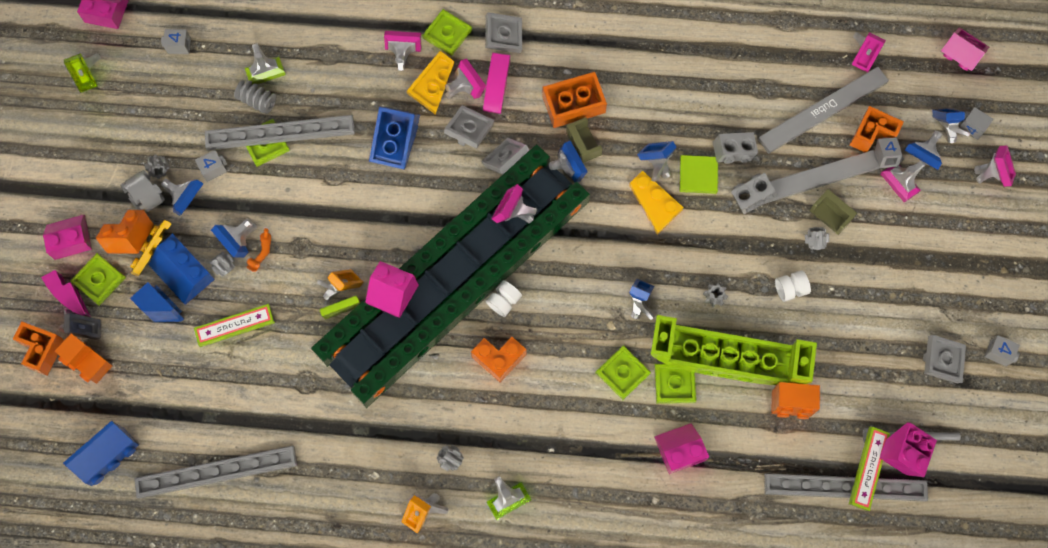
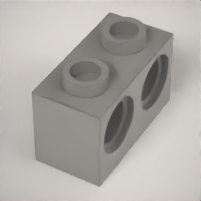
M754 132L719 134L713 141L717 162L729 164L734 161H741L746 163L752 161L758 153Z
M765 173L754 175L749 182L745 184L740 183L731 191L744 215L777 197V193ZM761 184L767 186L763 191L757 190V187ZM745 193L750 195L747 200L740 199L741 195Z

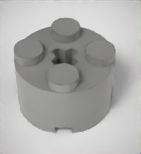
M145 170L138 172L120 184L124 193L128 192V199L137 210H144L146 214L165 200L161 195L162 191L157 184L150 182V177Z

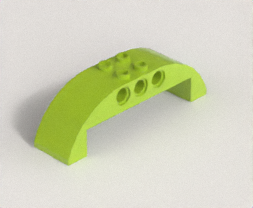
M656 316L651 355L667 365L699 374L757 384L777 385L779 382L808 384L813 382L816 342L797 339L793 345L679 326L676 325L677 318Z

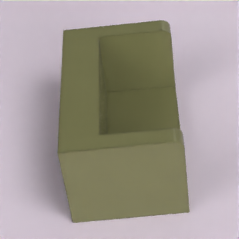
M587 117L567 125L566 134L583 163L602 155L603 148L601 145H597L588 128Z
M829 189L810 209L812 214L838 235L857 215V212Z

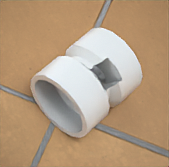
M803 270L791 273V277L785 275L775 279L777 293L783 302L792 300L795 296L802 297L808 295L811 292L808 277Z
M503 280L496 288L497 293H492L486 300V303L497 314L506 317L512 309L511 304H516L522 297V294L512 284Z

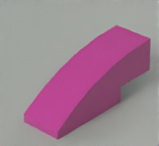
M492 52L483 111L501 114L511 62L510 55Z
M54 270L41 277L46 287L60 303L77 315L91 317L77 287L71 282L66 284L60 273Z

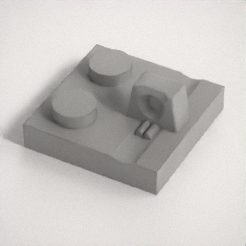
M488 12L486 14L485 48L520 53L522 51V18Z
M462 105L445 127L444 134L457 139L458 144L462 146L467 144L477 149L493 127L494 120Z
M507 138L481 162L486 168L503 175L529 151V148L526 144Z
M935 335L928 336L927 352L923 354V361L925 362L924 374L957 384L963 383L966 345Z

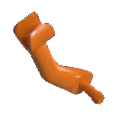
M267 228L260 235L262 248L260 254L255 259L249 258L247 260V269L252 272H256L259 269L260 263L270 252L271 234L268 233L269 230Z

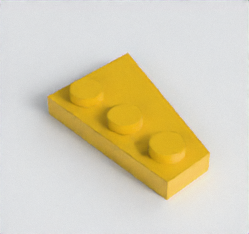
M439 51L409 87L407 94L436 115L454 61Z
M642 171L630 182L629 186L639 204L642 205L648 220L651 221L658 235L684 207L656 182L651 181L652 178Z
M164 220L159 226L155 225L150 232L152 238L149 242L145 241L140 250L143 253L140 258L135 257L130 265L133 268L131 274L137 277L141 274L152 256L154 248L162 240L164 231L170 227V222Z

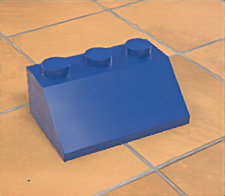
M173 233L157 246L148 264L185 305L215 280Z
M111 421L63 464L85 484L90 486L97 485L104 479V475L109 471L115 470L120 465L121 460L131 456L139 444L124 427Z

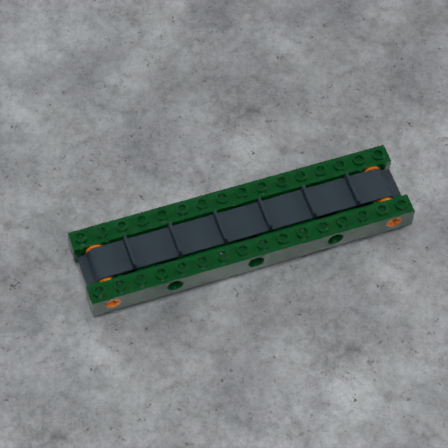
M537 144L399 268L413 274L419 284L400 318L366 304L365 298L311 347V350L326 367L330 365L352 388V394L366 409L488 297L503 280L505 281L589 203L590 194L578 182L572 185L557 169L551 170L549 168L550 156ZM518 184L523 188V203L526 206L537 209L536 214L533 215V221L528 223L519 217H514L508 221L496 223L491 218L506 191Z

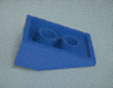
M379 107L369 162L405 170L416 137L420 114L389 107Z

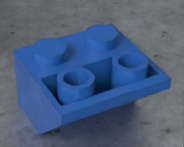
M147 282L130 298L154 322H181L184 320L180 315L182 311L157 285L152 287Z

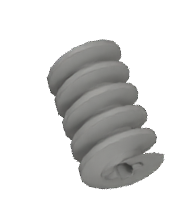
M244 80L240 81L234 92L235 99L241 100L242 103H247L248 106L265 114H268L274 107L277 95L273 93L270 96L271 92L269 90L264 92L265 89L263 87L258 89V84L252 85L250 80L246 83Z

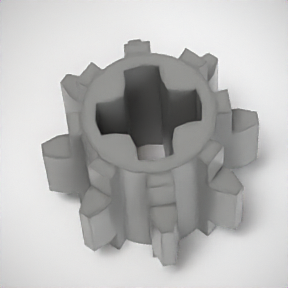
M154 154V156L147 158V164H144L145 170L148 171L149 177L152 176L153 178L157 177V179H160V177L167 175V169H170L164 156Z
M824 227L809 228L808 234H805V244H808L812 250L825 249L827 242H829V233H826V229Z
M221 252L210 261L211 269L216 275L220 274L223 277L235 267L233 263L235 260L230 254Z
M719 283L716 286L709 284L708 291L706 290L703 293L707 298L705 303L712 304V308L715 305L723 306V300L728 298V295L724 293L726 287H721ZM713 293H717L718 298H715Z
M448 445L443 446L437 456L438 463L441 464L440 467L446 471L449 469L452 471L457 470L464 459L460 449L454 445L451 447Z

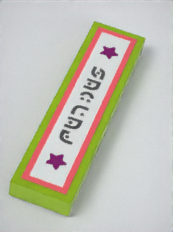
M266 304L195 327L194 331L198 346L203 347L274 324L275 322L270 305Z
M869 427L849 505L870 511L883 463L880 455L890 433L875 427Z

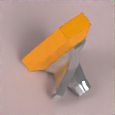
M352 269L331 272L327 277L330 282L317 280V284L328 288L323 295L327 301H330L333 296L344 290L360 288L364 283Z
M436 493L427 499L414 495L409 501L401 522L418 533L422 529L428 514H447L448 508L436 504L440 499V496Z

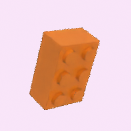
M595 72L542 87V97L553 128L576 122L585 117L591 118L606 113L607 102Z

